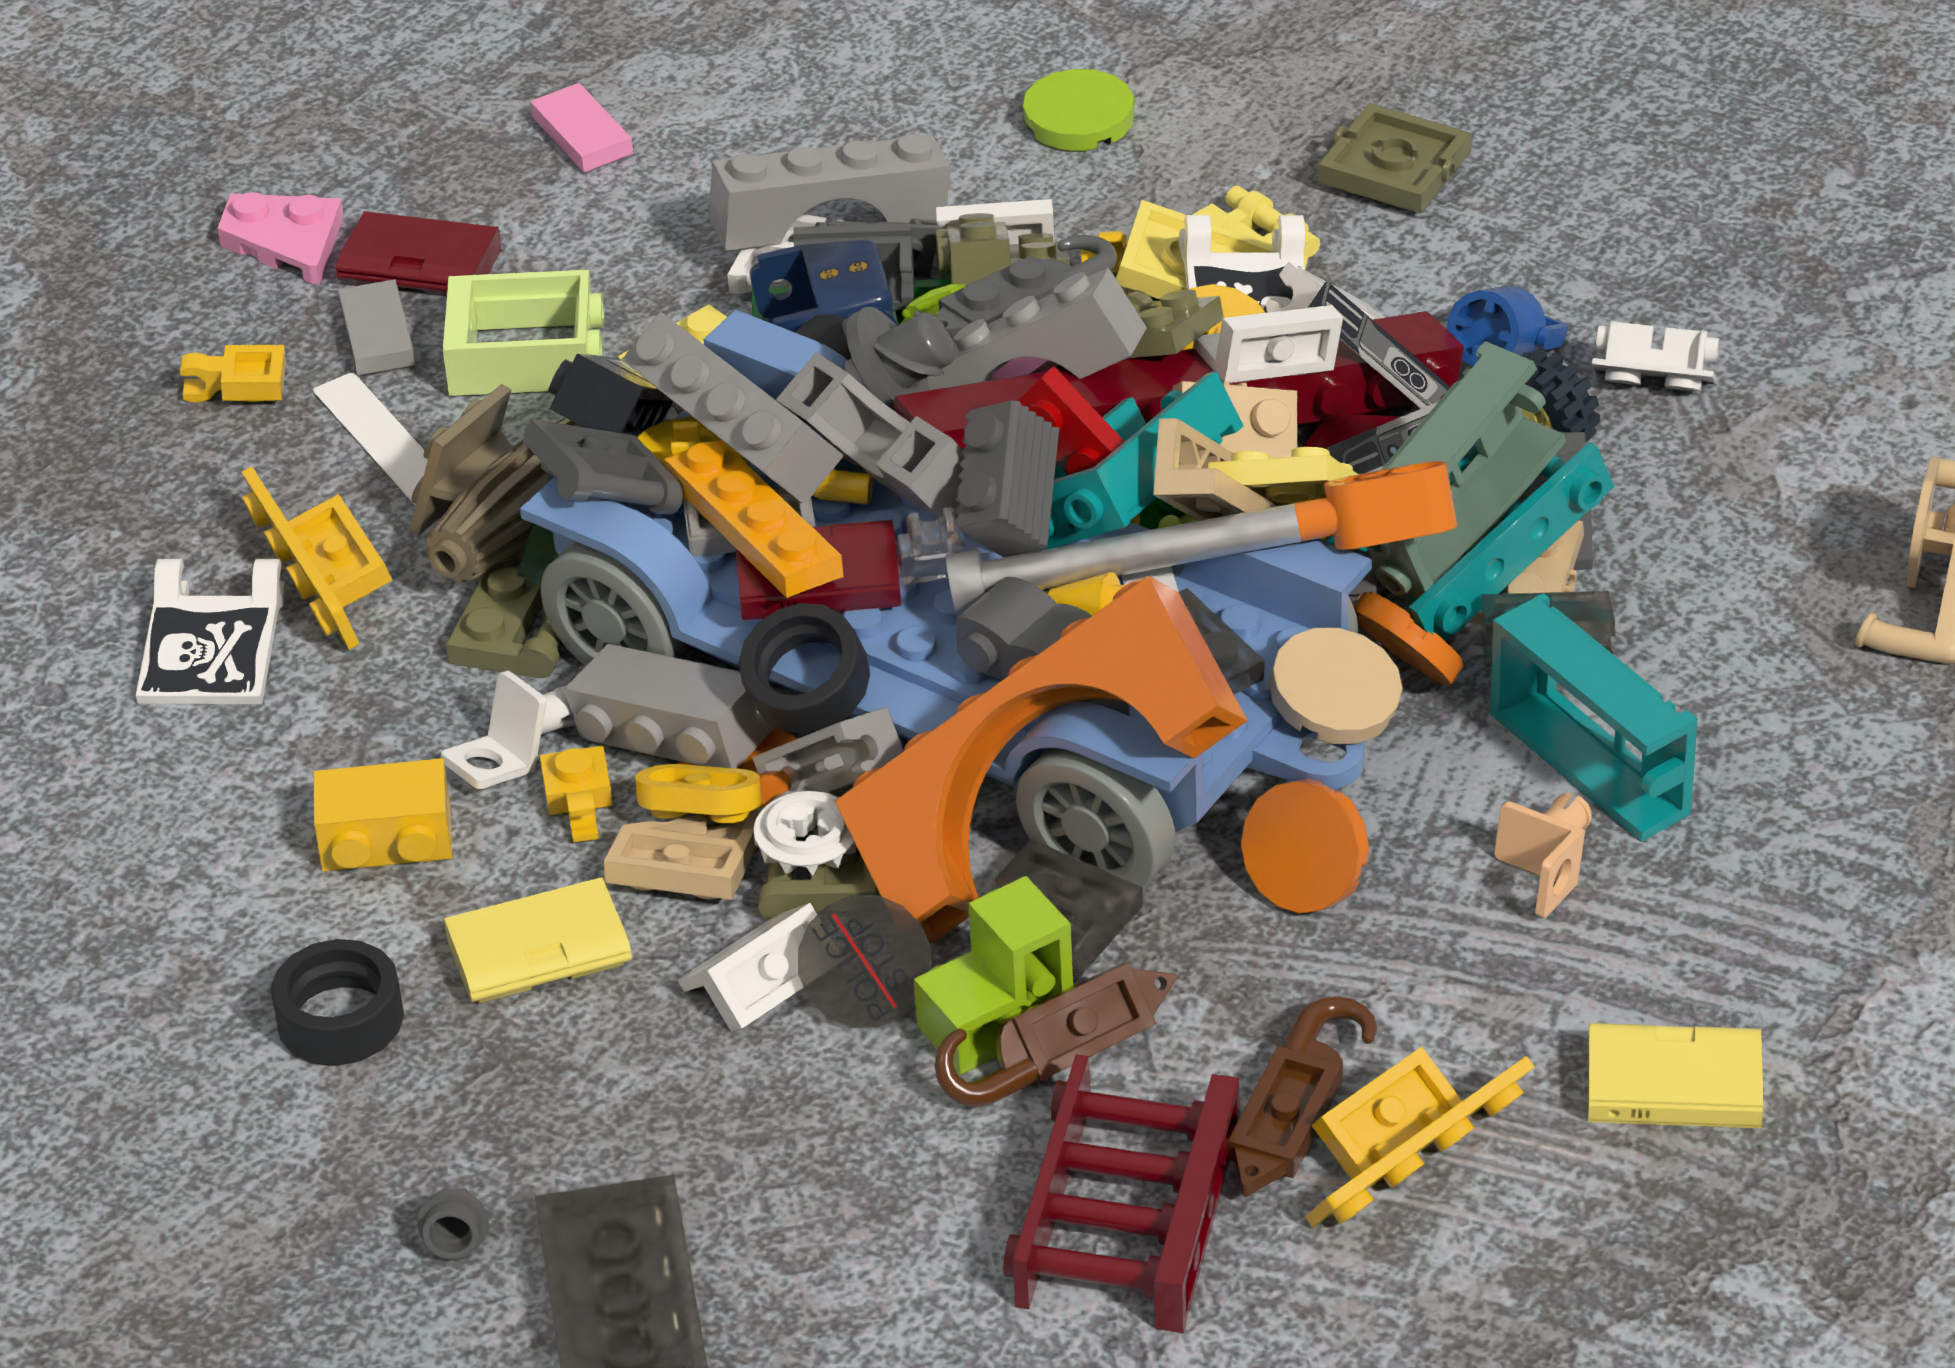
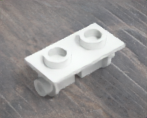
M1611 321L1610 326L1599 325L1596 349L1607 350L1606 359L1593 358L1592 365L1596 370L1606 371L1605 381L1640 385L1642 375L1665 377L1664 387L1684 391H1701L1702 382L1716 383L1714 371L1704 370L1705 361L1717 362L1719 351V338L1708 337V331L1665 327L1663 350L1652 349L1654 326Z

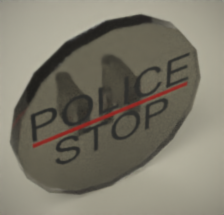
M851 895L827 905L808 924L798 947V976L808 1000L826 1018L849 1028H880L903 1018L915 1006L914 978L931 970V947L921 923L902 905L878 895Z

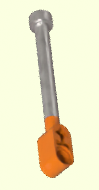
M1430 461L1347 476L1326 482L1324 484L1325 498L982 562L978 549L946 555V566L955 613L958 617L1004 577L1020 578L1044 590L1108 572H1114L1117 576L1329 536H1333L1336 549L1345 550L1445 532L1457 527L1446 461Z

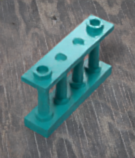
M1588 442L1568 462L1555 455L1540 473V475L1548 479L1523 503L1517 500L1502 518L1503 521L1419 598L1408 593L1405 595L1406 598L1413 602L1409 609L1420 628L1426 633L1427 631L1431 634L1433 632L1447 642L1455 633L1461 631L1481 609L1581 517L1601 502L1603 497L1615 486L1596 445ZM1475 444L1458 463L1462 473L1479 454ZM1449 474L1450 486H1452L1453 480ZM1333 536L1329 537L1326 541L1334 544ZM1366 547L1359 548L1364 552L1368 550Z

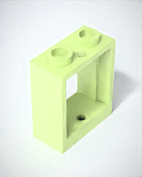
M589 270L449 276L443 339V356L449 396L490 394L501 384L512 390L511 393L548 391L557 369L565 359L573 362L577 353L603 356L601 330H594V328H604L602 293H592ZM574 326V338L477 343L478 330Z

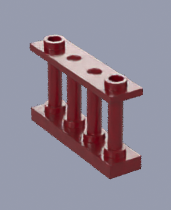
M1075 1055L1068 1081L1058 1080L1054 1088L1051 1120L1055 1123L1021 1234H1010L1005 1248L1003 1273L1005 1277L1014 1278L1015 1308L1029 1310L1039 1275L1143 1290L1144 1298L1154 1299L1155 1329L1184 1333L1230 1160H1228V1139L1240 1118L1238 1077L1212 1074L1205 1100H1194L1192 1106H1184L1091 1092L1089 1056ZM1087 1119L1187 1134L1188 1141L1193 1143L1190 1152L1179 1151L1177 1157L1079 1142ZM1074 1170L1173 1185V1192L1178 1193L1176 1204L1165 1202L1163 1209L1065 1195L1064 1192L1070 1172ZM1055 1222L1158 1237L1159 1245H1164L1161 1257L1150 1255L1148 1262L1053 1248L1048 1247Z

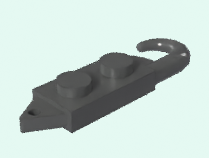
M1078 235L1065 238L1057 244L1059 251L1082 249L1096 254V256L1073 267L1053 259H1035L1032 256L1015 261L1010 266L979 281L969 283L964 288L939 299V312L936 317L944 324L953 341V337L968 324L979 319H984L987 324L1000 319L1011 305L1027 296H1034L1037 301L1053 294L1054 288L1059 283L1076 273L1084 272L1089 277L1108 267L1112 272L1118 259L1114 246L1106 239L1092 235Z

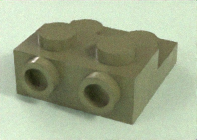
M973 213L959 216V224L947 225V229H936L939 274L950 273L951 284L968 285L1029 256L1035 259H1053L1070 265L1067 251H1059L1057 248L1058 242H1053V234H1024L1018 236V244H1010L1005 222H994L993 214Z

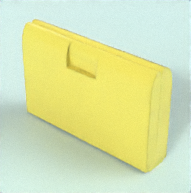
M603 877L444 918L448 944L471 1003L478 1001V1004L530 991L533 986L567 977L575 979L624 966V962L632 960L627 935Z
M1589 1023L1588 1122L1761 1128L1763 1117L1761 1029Z

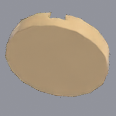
M1312 628L1293 635L1278 650L1268 682L1272 702L1285 721L1299 731L1304 726L1310 731L1317 732V740L1330 744H1358L1378 736L1395 715L1403 689L1398 667L1383 648L1364 635L1341 628Z

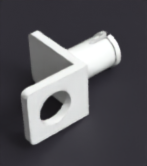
M504 671L499 673L488 736L445 749L441 752L440 758H444L445 766L477 789H484L535 772L541 735L560 728L575 726L574 717L564 690L566 686L541 694L512 672ZM472 757H486L496 761L500 766L493 769H481L474 767L466 760Z

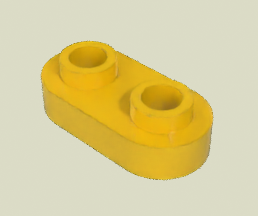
M665 764L646 768L635 776L638 805L645 809H650L651 814L657 818H677L688 813L708 814L714 822L735 823L747 819L749 811L756 809L762 803L760 776L751 770Z

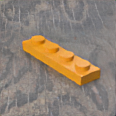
M721 439L695 444L685 452L664 459L665 466L681 482L683 496L786 598L844 577L842 555Z

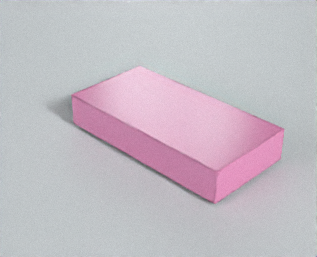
M580 83L530 101L532 118L583 173L633 154L632 138Z

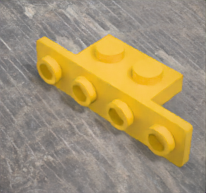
M251 466L241 471L250 490V493L241 497L247 511L258 529L268 524L271 527L263 533L276 558L281 560V564L290 559L292 560L293 564L286 567V570L302 599L305 600L313 595L315 596L316 600L309 603V606L325 635L329 636L337 631L348 650L360 645L343 607L365 597L393 580L385 563L340 495L337 494L287 521L254 468Z
M1421 1046L1321 1116L1311 1126L1348 1174L1351 1181L1332 1193L1304 1216L1308 1223L1314 1228L1333 1215L1341 1225L1374 1201L1367 1190L1371 1186L1384 1179L1392 1189L1425 1164L1418 1155L1420 1151L1434 1143L1441 1153L1475 1129L1468 1119L1472 1114L1483 1107L1488 1115L1493 1117L1524 1094L1517 1082L1535 1068L1533 1063L1525 1056L1462 1101Z

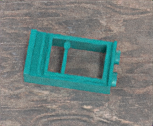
M1217 371L1205 374L1184 393L1177 390L1170 391L1161 400L1162 411L1147 424L1134 398L1123 399L1102 418L1125 442L1094 468L1067 475L1056 463L1046 549L1056 548L1125 528L1130 524L1132 518L1157 498L1153 494L1159 419L1177 418L1218 444L1223 442L1221 437L1234 434L1244 426Z
M1545 593L1507 610L1499 617L1493 619L1490 715L1640 842L1691 815L1698 718L1688 710L1681 713L1676 712L1675 705L1669 700L1664 702L1662 694L1556 607L1549 608L1550 598ZM1557 683L1615 730V736L1612 737L1558 692ZM1626 740L1642 752V761L1625 747Z

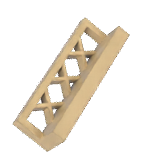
M1177 418L1159 419L1154 496L1197 521L1277 507L1276 504L1220 470L1208 468V462L1231 461V451Z

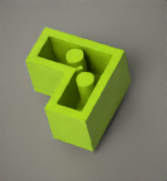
M1027 876L999 889L992 890L968 903L971 952L946 964L938 965L929 972L914 978L917 1027L938 1049L944 1038L960 1028L967 1033L966 1039L956 1048L953 1055V1065L959 1075L997 1057L996 1036L999 1027L1005 1022V1019L1073 987L1071 923Z

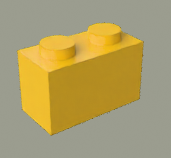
M444 758L314 771V827L322 872L453 859L451 804Z

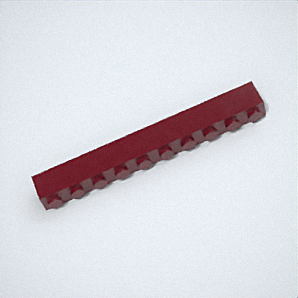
M1428 311L1373 319L1450 387L1458 381L1464 345ZM1340 338L1334 370L1230 383V385L1247 383V387L1297 391V424L1338 418L1345 414L1356 415L1415 405L1413 401ZM1194 348L1181 350L1177 354L1123 359L1082 379L1067 369L1058 370L1101 417L1123 399L1133 397L1146 424L1162 411L1161 400L1170 391H1173L1174 385L1182 381L1197 382L1205 374L1213 372L1212 368ZM1046 372L897 395L894 398L893 411L910 423L916 416L951 437L964 449L966 447V444L962 441L964 439V427L969 422L965 416L970 410L1011 400L1017 401Z

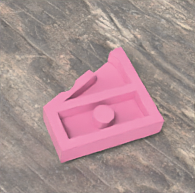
M254 192L245 194L230 193L217 227L220 246L241 255L254 256L260 263L275 269L281 266L283 262L302 269L304 281L311 284H320L344 218L341 198H321L314 195L277 196L262 195Z

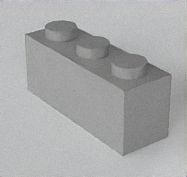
M607 644L564 688L581 739L699 766L738 768L775 728V726L765 721L754 706L742 684L740 671Z

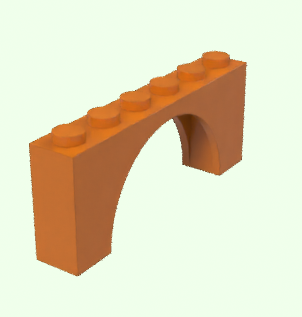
M1150 576L1126 584L1115 593L1113 601L1090 618L1080 619L1067 626L1061 633L1058 641L1037 656H1030L1017 662L1009 670L1008 677L987 692L974 695L963 701L956 709L955 715L934 730L926 731L913 737L905 745V751L883 767L874 768L863 773L855 780L851 790L835 800L899 932L932 944L969 918L968 903L979 898L973 881L969 859L970 822L979 788L991 764L1003 747L1017 732L1037 717L1059 706L1083 700L1107 699L1128 703L1147 719L1165 745L1194 759L1248 721L1179 592Z

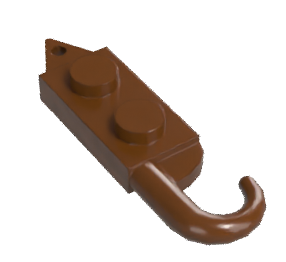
M1129 962L1121 963L1005 1019V1022L999 1027L996 1036V1054L1001 1069L974 1082L961 1079L953 1065V1055L956 1048L967 1037L966 1031L959 1028L946 1036L937 1049L934 1064L937 1081L944 1093L958 1104L975 1108L991 1105L1037 1081H1043L1071 1067L1076 1054L1091 1057L1157 1024L1153 1016L1176 981L1177 975L1174 973L1132 969ZM1156 979H1158L1161 984L1159 990L1155 987L1154 984Z
M1340 996L1316 1000L1308 1004L1298 1014L1282 1046H1277L1228 1139V1160L1236 1164L1242 1196H1250L1281 1176L1294 1179L1317 1133L1311 1125L1328 1112L1342 1084V1058L1337 1051L1316 1039L1325 1023L1330 1020L1343 1018L1353 1020L1361 1026V1039L1363 1043H1373L1378 1028L1374 1015L1365 1005L1354 999Z

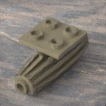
M503 384L499 385L483 400L479 398L472 400L463 411L460 419L448 429L442 426L434 432L424 449L423 456L428 460L424 476L416 485L411 498L416 506L409 530L419 536L441 518L427 537L426 543L428 548L426 552L434 570L448 580L454 579L456 583L469 582L516 557L548 530L521 518L520 508L554 476L541 468L542 461L522 442L523 439L512 447L502 433L501 426L512 391ZM565 417L555 422L559 424L582 427L581 425Z

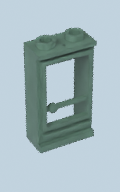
M1484 341L1476 351L1477 363L1471 369L1467 368L1462 373L1463 379L1460 382L1456 381L1381 469L1385 470L1430 461H1446L1448 475L1450 474L1453 480L1451 492L1457 520V527L1445 532L1366 547L1377 568L1375 571L1377 579L1390 592L1398 596H1405L1408 593L1417 598L1424 594L1496 527L1566 443L1563 433L1525 418L1521 410L1522 408L1536 414L1546 403L1544 396L1539 391L1525 385L1537 370L1534 361ZM1475 444L1479 454L1462 473L1458 463Z

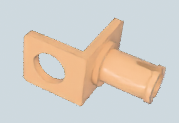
M1568 792L1560 794L1543 814L1510 801L1500 808L1495 857L1500 861L1540 876L1535 915L1546 918L1578 884L1585 829L1592 820L1590 807L1580 796H1577L1568 808L1563 809L1572 798V793Z

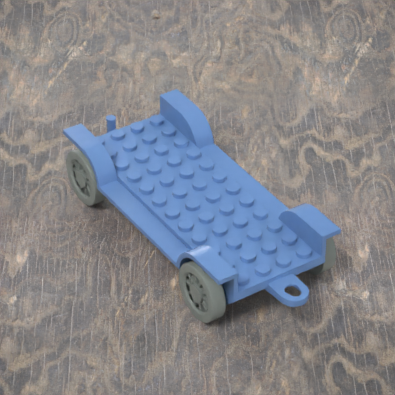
M736 309L703 339L704 345L775 400L815 352L845 370L844 365L847 361L842 355L822 343ZM683 410L674 419L692 416ZM843 458L834 467L840 471L865 473ZM752 463L749 464V467L772 489L782 488ZM554 477L520 508L522 519L553 532L555 551L559 556L547 566L542 575V603L547 618L559 639L585 666L607 644L678 659H681L688 647L740 670L738 662L744 641L757 623L763 619L742 620L736 552L696 557L691 555L684 504H681L676 513L665 515L651 512L647 505L593 497H589L584 502L564 500L560 497L557 490V477ZM874 478L872 499L869 505L819 500L811 496L816 527L893 519L901 606L839 612L843 614L856 631L867 653L870 669L866 694L848 717L854 718L888 707L898 737L909 742L916 735L934 730L955 715L958 706L966 699L987 692L1003 680L971 669L957 653V616L946 566V555L978 549L981 562L1003 558L1001 555L964 533L956 526L953 530L948 528ZM1130 522L1125 528L1063 546L1148 531L1150 529ZM1318 538L1171 566L1179 594L1248 721L1194 759L1165 745L1147 719L1130 704L1129 716L1102 705L1078 701L1059 706L1037 717L1017 732L1003 747L991 764L986 776L1016 788V805L1021 823L1029 839L1040 854L1060 873L1085 888L1109 895H1129L1147 886L1169 861L1174 852L1175 832L1196 824L1246 767L1289 781L1310 778L1324 782L1321 784L1328 786L1332 790L1345 787L1354 782L1361 775L1364 768V743L1332 744L1346 752L1344 758L1335 762H1325L1306 757L1301 753L1299 747L1310 738L1316 739L1318 733L1310 731L1304 726L1299 731L1285 721L1272 702L1268 682L1278 650L1293 635L1312 628H1341L1354 633L1359 632L1357 616L1348 595L1372 569V559L1347 549H1336L1334 544ZM1117 576L1120 581V584L1124 585L1122 576ZM1044 589L1043 591L1049 592L1050 589ZM811 642L797 646L778 660L771 670L769 683L797 695L813 691L828 681L838 668L841 658L840 651L830 643Z

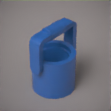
M1507 285L1465 294L1454 304L1447 320V330L1464 345L1462 361L1471 366L1477 363L1476 351L1484 341L1522 356L1529 351L1532 354L1538 348L1548 350L1563 347L1569 328L1568 324L1545 316L1542 306L1533 294L1521 287Z

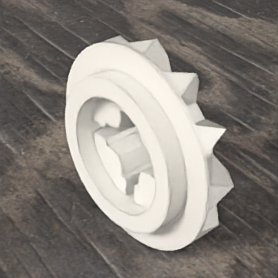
M801 791L787 794L769 803L759 813L754 824L755 846L760 848L764 863L779 862L785 874L792 872L798 867H806L812 876L817 867L822 864L839 868L843 855L856 853V844L835 803V800L839 797L818 791ZM818 825V836L810 835L806 841H796V836L804 837Z

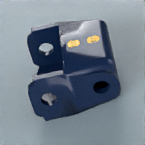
M868 239L804 244L757 255L759 263L753 265L750 269V279L759 314L762 317L768 318L769 323L794 333L816 315H836L846 319L864 307L878 309L898 326L891 291L878 247L873 241ZM778 279L787 280L791 284L789 290L781 295H776L769 291L770 284Z

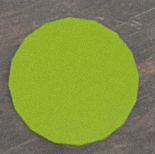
M1069 69L1051 73L1037 80L1025 92L1023 101V122L1026 129H1032L1034 131V138L1042 144L1063 151H1089L1098 148V141L1106 140L1110 137L1111 143L1123 138L1131 129L1135 115L1134 95L1128 84L1115 75L1095 69Z

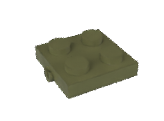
M1369 103L1349 128L1340 126L1337 129L1334 137V146L1318 164V183L1341 189L1350 194H1358L1388 203L1400 209L1422 213L1471 152L1472 133Z

